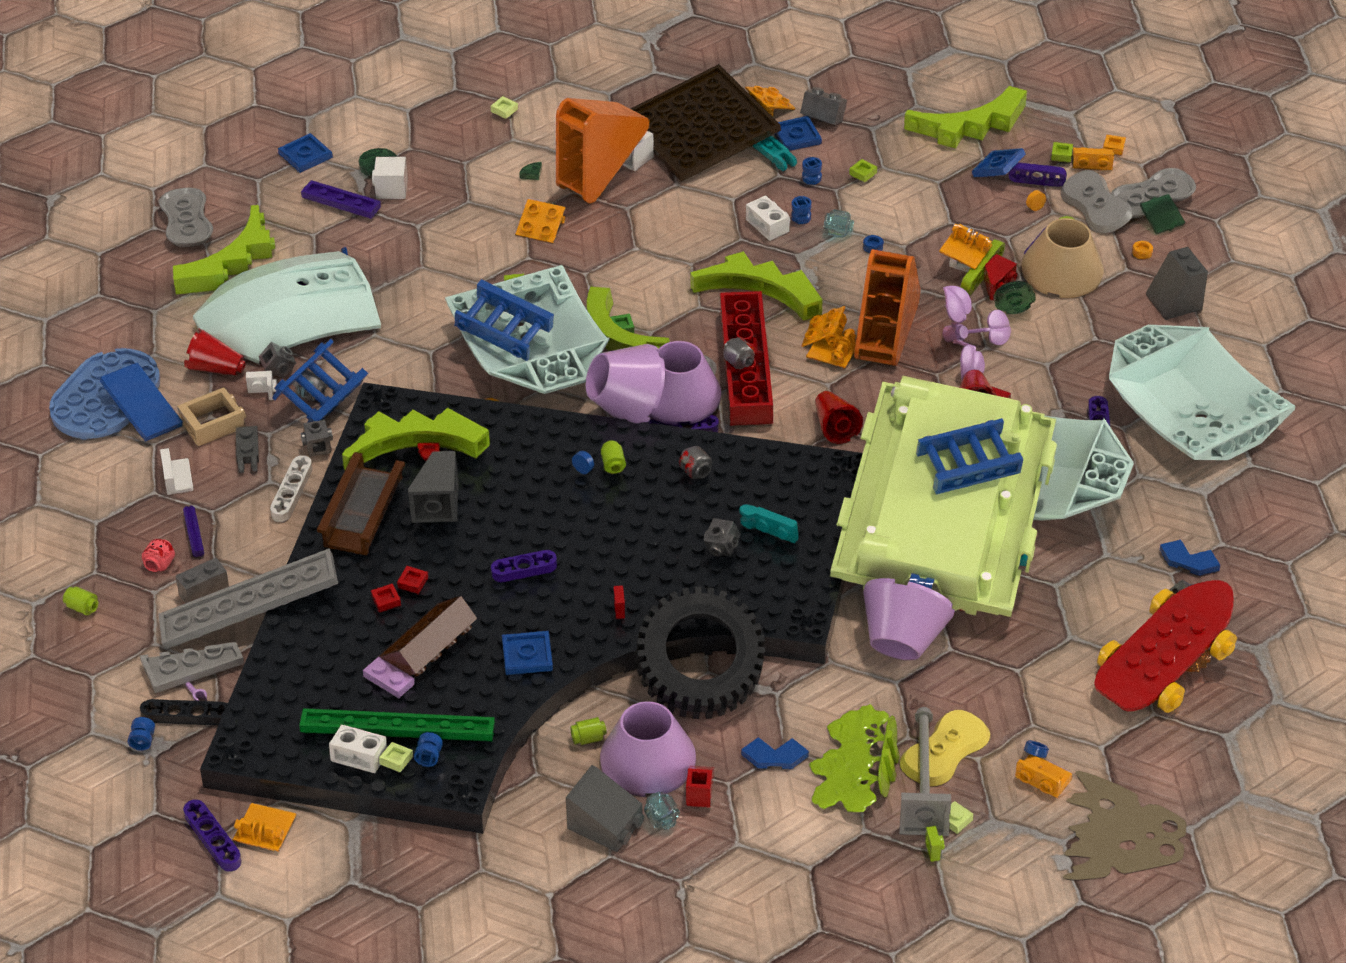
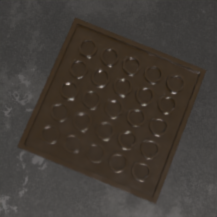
M720 64L631 108V110L649 119L647 131L653 133L654 154L681 182L781 131V125Z

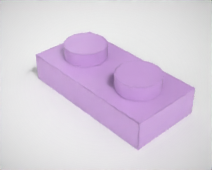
M377 657L363 670V677L397 698H400L415 684L412 676L380 657Z

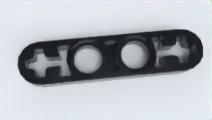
M149 699L141 703L140 713L141 717L149 718L154 723L219 725L228 703ZM170 710H180V712L176 715L169 714ZM196 710L204 711L201 715H192Z

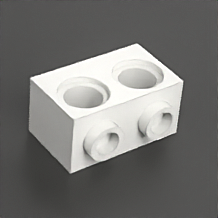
M766 195L746 204V220L769 241L789 232L790 216Z
M341 725L329 743L330 759L332 762L376 773L380 766L379 757L387 748L386 737Z

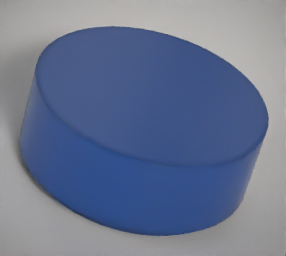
M869 235L863 240V249L868 253L872 249L882 251L884 241L877 235Z
M579 451L572 457L573 466L578 472L587 474L594 468V460L589 453Z
M1028 740L1026 741L1024 751L1037 757L1046 758L1049 748L1040 742Z

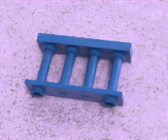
M482 279L477 284L478 299L466 314L458 310L455 312V326L460 330L477 336L528 361L530 355V345H528L540 329L549 333L553 328L554 320L553 313ZM488 303L496 308L483 323L474 317L483 305ZM503 312L513 315L514 317L503 331L492 327ZM521 321L532 324L521 340L510 336Z
M332 339L326 344L321 342L313 351L315 354L288 380L282 379L274 388L276 392L272 398L276 400L284 394L307 415L308 422L324 420L368 375V372L363 368L357 373L351 372L328 351L334 342ZM321 357L346 378L345 381L347 383L344 386L341 383L338 384L316 364ZM310 369L333 390L332 393L334 395L331 398L324 396L302 374ZM295 381L320 403L319 406L321 408L318 411L315 408L312 409L289 388Z
M1003 418L918 439L917 456L928 454L937 472L933 484L936 495L1021 473L1023 464L1021 453L1009 454L1000 437L1004 425ZM991 438L1000 457L989 460L979 441ZM970 444L979 463L967 465L958 446ZM949 449L958 468L946 470L937 452Z

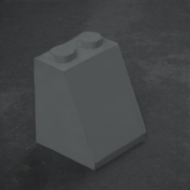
M1189 247L1170 251L1146 291V295L1165 320L1203 310L1208 271Z
M455 451L432 452L408 488L412 523L457 521L458 472Z
M591 765L566 796L567 829L615 852H618L623 844L626 845L629 842L633 831L639 828L644 821L642 803L593 765Z

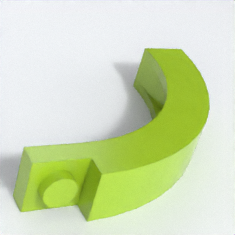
M590 287L587 296V311L603 334L609 338L605 347L608 351L643 344L654 345L659 349L664 344L670 342L669 338L634 334L619 327L610 318V311L614 304L610 288Z

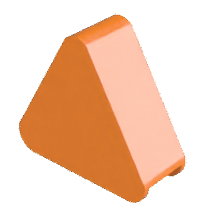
M576 98L564 99L556 111V185L561 189L569 188L582 195L583 200L587 203L595 202L647 132L649 119L618 102Z
M871 250L867 264L857 331L855 359L892 366L898 365L920 299L921 288L914 256Z

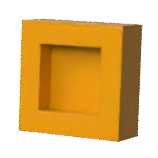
M1106 134L1103 148L1113 149L1114 154L1122 155L1126 137Z

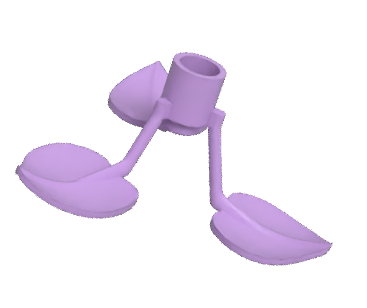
M945 286L943 290L945 293L946 310L949 318L954 322L944 327L943 338L946 342H953V344L964 346L960 358L961 379L963 380L965 373L969 370L975 369L983 373L985 369L982 353L976 351V346L963 342L968 334L989 331L990 342L994 345H1002L1010 338L1011 328L1005 313L1001 310H993L987 317L989 328L968 330L966 326L960 323L966 320V314L970 313L972 308L969 294L960 287Z

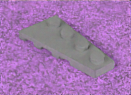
M236 642L205 646L204 650L198 651L193 650V648L183 649L184 653L170 654L169 651L161 652L160 656L148 657V654L140 655L142 666L155 693L244 664L243 656Z

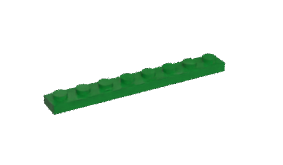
M303 708L299 726L300 732L336 734L340 726L345 725L391 737L419 738L423 733L430 732L437 734L441 739L493 741L495 717Z

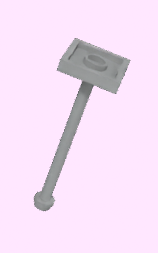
M921 707L915 713V720L919 723L920 793H901L899 834L926 835V827L936 826L938 835L949 836L951 794H930L929 723L933 720V714L929 708Z

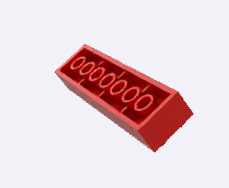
M762 291L720 293L723 352L727 341L737 337L743 338L755 349L753 363L743 369H736L724 359L730 426L773 424V396Z

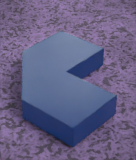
M1181 539L1160 544L1159 550L1169 566L1188 569L1190 573L1198 576L1220 571V564L1211 550L1190 555Z
M758 737L741 749V755L757 768L767 769V766H779L782 769H793L809 757V751L793 738L774 750Z

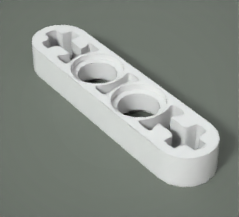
M297 456L292 460L270 507L271 517L274 521L285 522L290 519L312 473V461L309 457ZM293 479L301 480L298 483H290ZM286 494L293 495L291 498H283Z

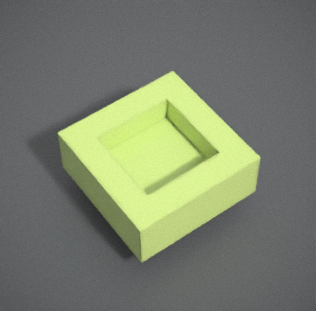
M503 96L491 105V112L505 119L518 110V103Z
M391 742L380 755L379 764L401 772L413 758V750Z
M954 801L951 804L949 814V829L958 834L973 821V813Z

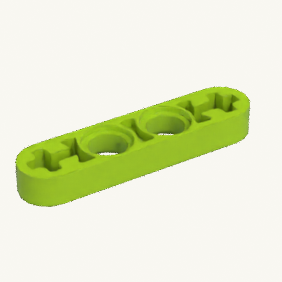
M996 239L992 241V247L976 270L971 268L967 272L960 288L970 295L974 293L984 280L985 264L996 254L1003 255L1005 250L1004 242Z

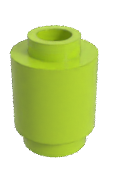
M616 441L604 443L601 449V457L605 471L612 474L621 472L626 467L621 445Z
M69 587L63 595V603L68 608L84 615H90L98 608L97 595L80 587Z
M598 717L575 722V725L570 726L574 744L580 743V745L602 741L603 735H607L605 723L600 721Z

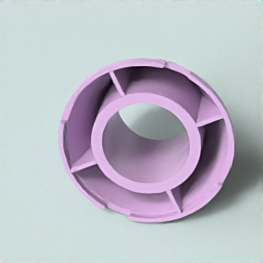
M673 341L661 346L658 354L660 358L664 359V388L657 409L653 408L649 417L672 425H677V422L690 421V424L706 419L714 413L720 404L721 387L702 351L694 344L685 341Z
M643 344L596 355L588 368L586 376L587 396L613 418L626 419L636 424L641 422L648 423L651 419L648 416L653 408L657 409L664 388L665 365L664 359L659 357L658 352L660 350L654 345Z
M891 578L873 579L865 584L863 590L870 644L876 651L896 659H918L953 618L955 609H952L951 601L945 596L928 587L909 581L907 585L896 584L895 579Z
M639 702L624 711L601 748L600 762L602 772L628 793L636 796H645V793L660 792V795L676 790L687 781L688 768L696 764V752L692 741L669 709L655 702Z

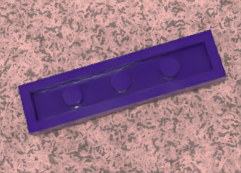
M310 180L301 191L302 198L370 219L381 208L379 200Z

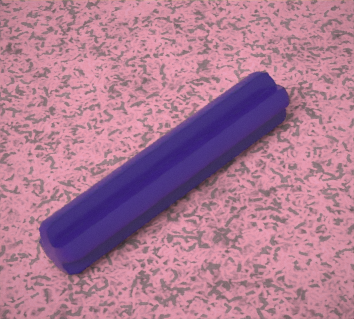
M192 505L189 507L185 506L183 512L192 555L195 558L198 556L202 557L204 555V548L196 510Z

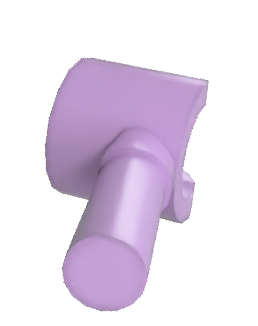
M190 682L185 684L193 695V701H199L198 698H203L207 701L205 690H196Z

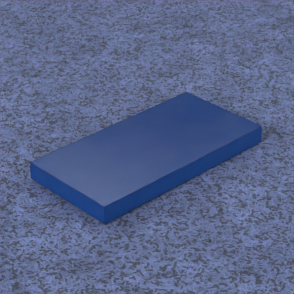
M138 362L100 377V383L145 442L182 427L183 421Z

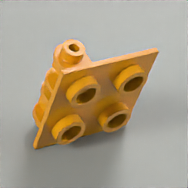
M745 86L749 94L772 117L774 109L795 110L790 100L783 97L779 90L774 87Z
M527 199L515 235L554 243L559 225L565 223V216H563L565 207Z
M955 223L952 228L953 232L939 252L976 270L992 247V241L989 240V237L982 234L978 235L979 232L977 231L972 235L973 229H970L968 232L969 228L961 223L959 225Z
M845 306L837 309L833 308L823 315L814 316L810 320L801 346H807L824 338L830 346H835L847 323L846 315L843 314Z
M851 328L846 329L835 346H830L825 338L814 342L806 357L846 368L855 352V331Z
M251 803L244 818L236 819L234 828L237 831L232 840L279 852L297 814Z

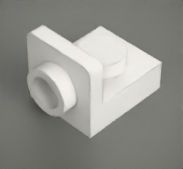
M272 371L246 372L248 393L268 392L269 400H273L272 397L274 392H276L274 388L277 385V379H273Z

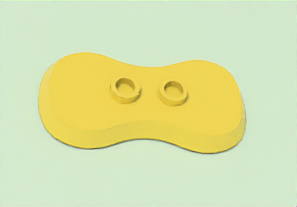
M954 710L940 718L932 735L929 737L930 786L942 785L949 781L954 775L958 763L965 756L986 746L990 739V730L981 719L964 710ZM919 743L906 750L900 758V768L918 783H920Z

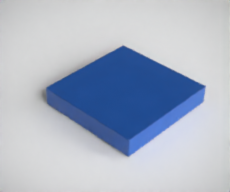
M809 116L778 122L781 125V131L776 133L775 136L789 151L822 144V138Z
M311 133L278 148V154L299 173L333 158L332 151Z
M1024 149L991 151L973 169V176L1006 175L1026 155Z
M549 631L502 635L506 675L553 671Z

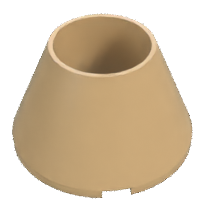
M1061 218L1049 223L1026 251L1021 264L1022 274L1033 288L1046 295L1048 292L1060 295L1059 298H1076L1091 293L1100 285L1104 273L1103 264L1089 228L1084 223L1070 218Z

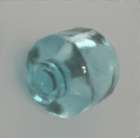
M833 209L830 213H826L823 228L826 229L828 235L843 238L847 236L848 231H853L854 220H851L849 212Z
M657 792L646 800L644 812L654 828L667 830L675 826L680 810L670 794Z

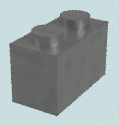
M813 87V89L807 90L804 93L800 114L835 125L843 121L847 99L841 98L840 94H828L822 88Z
M217 558L175 576L178 594L185 603L229 587L227 571Z

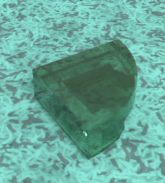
M535 162L524 166L519 172L520 179L539 180L542 162Z

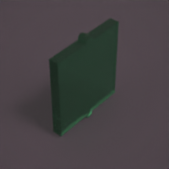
M1169 194L1158 198L1153 197L1152 200L1140 204L1156 235L1168 230L1172 231L1173 228L1186 223Z

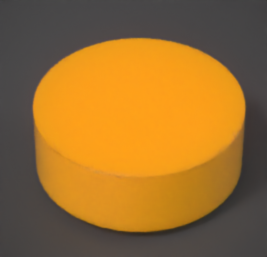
M1034 190L1027 197V207L1033 211L1040 210L1046 202V195L1039 190Z
M1137 241L1133 244L1132 254L1134 257L1148 259L1152 256L1153 246L1151 243Z

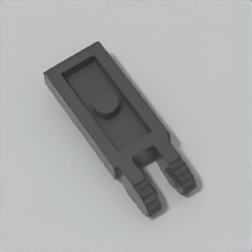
M257 426L236 428V458L239 473L244 472V463L250 462L253 472L258 471L259 441Z

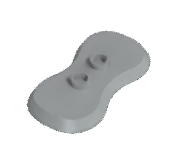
M1166 168L1156 172L1152 177L1143 182L1121 185L1111 193L1130 204L1133 210L1132 218H1139L1145 216L1153 208L1161 204L1187 199L1195 192L1196 184L1192 177L1183 170Z
M1084 170L1071 176L1061 188L1062 199L1066 203L1080 209L1086 218L1088 227L1097 233L1113 232L1124 226L1132 218L1133 210L1130 204L1114 196L1108 190L1104 177L1095 171Z
M191 187L174 189L163 194L159 200V205L168 216L169 221L166 237L178 247H192L203 244L213 232V226L203 212L206 196L200 189Z

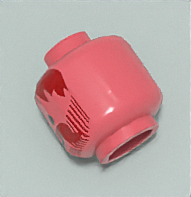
M165 539L151 540L142 553L144 566L152 572L165 571L175 558L174 548Z

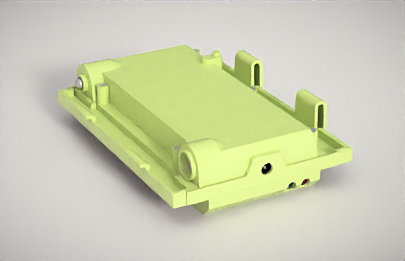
M902 376L901 383L882 382L874 413H867L861 439L866 440L851 498L844 497L837 526H841L842 531L832 563L830 577L864 585V590L865 584L868 581L879 578L895 579L896 584L907 585L911 574L914 573L918 574L920 578H933L932 590L942 594L951 601L952 609H955V611H965L971 615H976L977 611L1011 617L1022 571L1019 569L1022 554L1028 556L1025 572L1028 573L1034 555L1037 530L1032 528L1042 484L1039 478L1042 466L1048 467L1045 485L1049 484L1057 448L1056 442L1052 441L1056 419L1045 417V414L1033 412L1030 405L1023 404L1021 406L1018 400ZM1003 418L1004 425L1000 437L1009 454L1021 453L1023 457L1021 473L936 495L933 484L937 472L928 454L917 456L918 439ZM991 438L979 441L989 460L1000 457ZM970 444L958 446L967 465L979 463ZM949 449L937 452L946 470L958 468Z

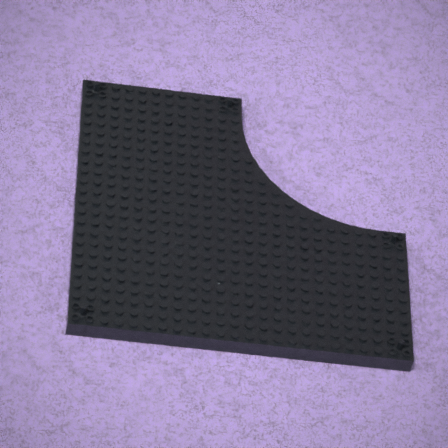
M364 382L287 564L330 549L334 559L338 584L266 612L201 765L200 772L203 788L484 834L495 797L507 770L516 757L515 754L519 747H523L532 732H536L549 718L559 711V707L565 702L573 701L578 696L584 694V690L592 685L598 686L603 682L611 680L612 676L623 671L625 674L636 670L638 666L636 664L637 640L640 626L643 625V619L646 615L649 616L653 605L658 608L660 599L664 597L669 601V594L674 591L680 597L681 591L684 588H688L689 593L693 594L695 587H701V593H707L708 587L714 588V595L719 596L721 590L727 592L726 599L729 601L733 595L739 599L738 607L745 603L749 607L747 615L753 612L756 616L755 624L760 623L761 635H764L765 639L764 656L825 664L845 581L842 579L830 577L832 563L842 531V527L837 526L844 497L851 498L863 453L641 422L636 424L626 419ZM449 408L489 430L490 446L477 458L460 451L440 447V451H455L458 472L457 521L412 523L408 488L426 461L419 455L418 447L398 449L379 455L364 463V468L391 473L396 460L405 462L402 471L403 478L400 480L369 546L368 554L362 555L324 547L322 533L317 532V528L345 472L342 453L346 448L354 444L362 434H365L364 424L378 411L400 422L412 410L435 420L438 414ZM608 441L618 442L623 449L626 467L619 473H608L604 469L601 449L603 444ZM699 446L711 457V471L706 477L692 479L682 470L679 460L686 448ZM579 451L589 453L594 460V468L587 474L578 472L573 466L572 457ZM363 477L347 511L353 510L357 513L371 515L386 481ZM750 504V506L761 507L797 521L799 539L792 543L756 528H746V526L741 524L740 518L743 516L739 512L740 506ZM345 514L340 526L364 530L369 519ZM713 518L733 521L740 532L738 545L734 548L731 557L711 554L703 541L704 534L709 529ZM542 550H551L556 554L557 567L553 572L506 582H497L492 578L491 565L498 559ZM522 563L518 567L521 569H526L530 567V565L527 563ZM406 566L428 572V579L419 594L400 589L397 586V581ZM393 583L400 597L401 606L379 613L371 596V590ZM614 586H623L625 618L616 619ZM462 596L477 617L471 624L472 628L463 635L459 634L456 637L457 642L447 649L444 648L440 652L442 655L437 660L425 665L426 670L416 677L411 675L414 678L415 684L400 698L363 677V670L438 603ZM695 618L681 621L671 630L666 640V653L669 661L691 657L692 653L704 652V655H713L714 651H726L727 654H736V644L731 632L723 625L708 619ZM549 631L553 671L506 675L502 635ZM303 708L495 717L493 741L442 739L443 745L439 752L438 761L431 767L419 765L414 759L419 738L385 736L387 747L393 742L413 750V758L401 772L380 765L376 773L332 762L330 759L329 743L335 734L300 732L299 725Z

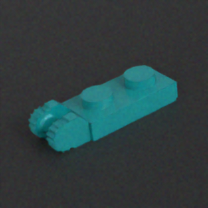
M773 136L752 145L772 163H775L780 171L787 170V164L792 167L798 163L797 158L789 149Z
M750 504L740 506L739 512L743 516L740 518L741 524L746 526V528H756L792 543L799 539L797 521L761 507L750 506Z

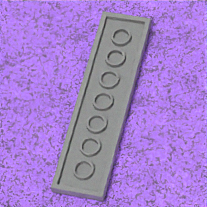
M330 549L159 613L161 640L165 650L338 584L334 559Z

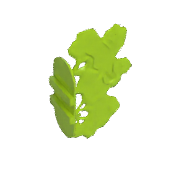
M871 704L862 706L859 710H849L841 718L827 725L830 736L841 743V747L839 749H830L823 754V758L809 763L815 775H822L827 778V780L815 788L812 796V802L818 804L822 809L833 806L838 801H841L848 812H864L866 807L871 806L877 801L876 795L870 790V785L878 781L881 795L887 797L890 782H895L897 774L894 763H899L900 758L897 748L898 733L896 719L893 715L889 717V714L885 711L875 710ZM887 722L884 735L879 727ZM877 724V728H873L871 725ZM866 730L874 731V735H877V737L868 736ZM869 739L874 740L872 743H867ZM877 741H884L881 756H872L870 754L871 746ZM876 761H880L878 776L869 773V769ZM869 780L867 784H861V781Z

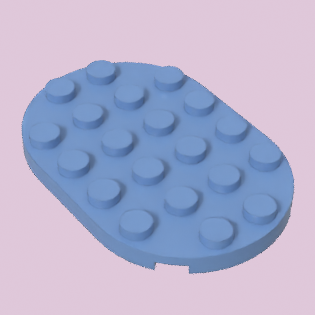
M127 348L115 349V352L106 354L100 352L91 356L74 371L52 396L49 409L53 424L64 434L82 440L100 438L120 432L130 421L100 383V377L138 362L154 385L159 388L160 372L157 363L146 353Z

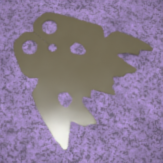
M1075 772L1088 792L1074 793L1066 801L1089 808L1093 813L1087 815L1090 822L1068 827V829L1076 832L1075 835L1080 840L1074 842L1071 848L1065 851V856L1089 857L1090 859L1083 864L1073 866L1074 872L1064 875V879L1085 880L1106 877L1110 874L1112 866L1119 872L1126 874L1173 864L1183 858L1184 845L1178 839L1186 834V822L1184 819L1160 805L1148 804L1141 807L1136 793L1116 783L1086 772ZM1107 799L1113 802L1115 806L1110 810L1101 808L1100 800ZM1167 820L1174 821L1178 828L1175 832H1166L1162 828L1163 822ZM1148 832H1151L1155 835V837L1153 839H1149L1146 837V834ZM1131 840L1136 843L1134 850H1126L1119 847L1124 841ZM1163 844H1170L1175 848V853L1171 856H1165L1160 853L1159 848Z

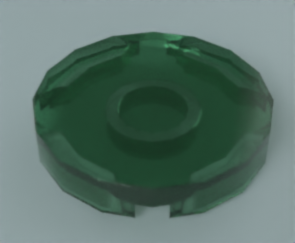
M385 148L370 149L359 158L360 171L366 176L372 175V171L375 169L376 157H397V155Z
M1022 281L1006 283L999 287L994 294L995 307L998 310L1006 311L1007 314H1019L1027 311L1036 300L1034 288Z

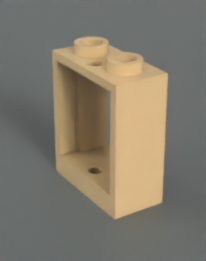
M224 387L177 406L179 417L183 421V427L198 447L236 432L237 427H245L244 419L246 414L241 406L238 407L233 394H229ZM224 406L230 412L202 425L196 419L198 416Z

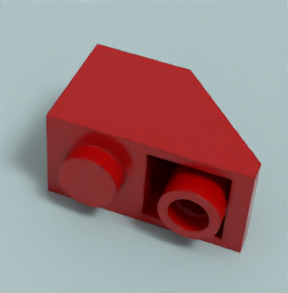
M998 254L985 264L984 283L989 299L992 301L997 296L1002 295L1005 289L1016 281L1018 276L1016 273L1017 263Z
M690 766L688 768L686 806L711 807L714 767Z

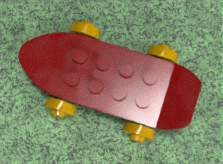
M1212 580L1188 586L1176 594L1166 588L1153 597L1149 609L1152 616L1123 645L1116 640H1112L1101 648L1097 659L1100 669L1094 681L1096 691L1127 712L1143 709L1154 703L1157 699H1159L1158 708L1165 713H1170L1178 708L1183 701L1185 689L1175 681L1209 647H1211L1210 654L1218 660H1223L1235 649L1237 636L1231 631L1225 630L1231 620L1234 607L1232 587L1222 580Z

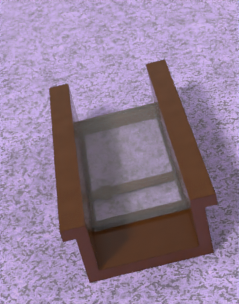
M353 453L317 528V532L322 533L324 547L362 555L368 554L369 546L395 490L403 478L402 471L405 462L396 460L390 473L364 468L363 454Z

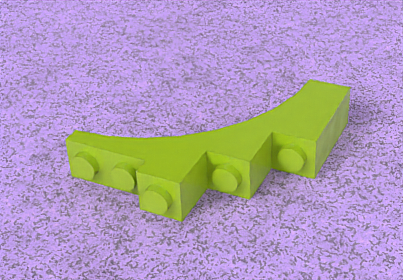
M1008 86L993 101L981 107L963 112L935 114L907 110L905 113L904 129L937 138V144L955 149L964 136L983 140L991 127L1010 132L1026 106L1027 90Z
M251 205L250 217L246 227L230 245L204 259L173 266L176 295L215 291L225 281L229 280L228 276L248 271V265H252V260L272 258V250L276 249L274 237L270 238L269 229H265L264 212L260 213L259 205Z
M744 251L725 256V263L690 272V284L694 293L723 288L762 291V294L786 304L803 321L812 319L816 315H822L823 300L802 270L782 275L773 261L753 266Z
M449 408L438 414L435 420L412 410L400 422L378 411L364 424L365 434H362L354 444L345 449L342 453L344 470H346L354 452L363 454V461L365 463L379 455L394 450L418 447L417 443H440L442 448L460 451L477 458L490 446L489 430Z

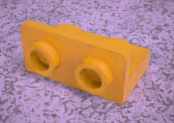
M1073 147L1074 169H1113V149Z
M1029 754L1025 760H1018L1015 777L1046 794L1058 798L1072 780V773L1040 757Z

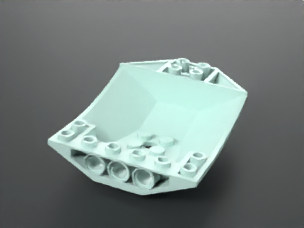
M340 251L283 259L242 272L220 285L193 315V320L198 329L205 330L243 355L245 359L258 364L260 363L259 355L271 342L282 347L291 348L327 336L381 328V322L369 282L356 260ZM302 281L304 284H307V285L302 286V285H299L297 282Z
M563 265L492 284L553 313V328L549 333L542 329L536 333L528 344L530 345L528 361L517 358L513 354L477 336L460 330L480 366L489 375L543 394L585 383L592 360L596 355L603 352L609 338L603 334L586 310ZM477 289L445 297V301L454 319L456 310L466 314L478 299ZM485 303L474 318L484 323L496 307ZM503 312L492 327L503 331L514 316ZM521 321L524 325L517 326L510 336L521 340L520 337L526 334L532 324Z
M1148 324L1115 340L1109 373L1110 381L1123 400L1141 419L1165 440L1194 460H1230L1261 444L1295 410V405L1266 387L1242 367L1212 335L1209 327ZM1197 415H1206L1207 418H1204V417H1196V416H1197Z
M1045 416L1056 419L1052 441L1056 442L1057 448L1053 471L1048 485H1045L1048 467L1042 466L1039 478L1042 484L1033 520L1065 519L1120 499L1134 462L1106 420H1078Z

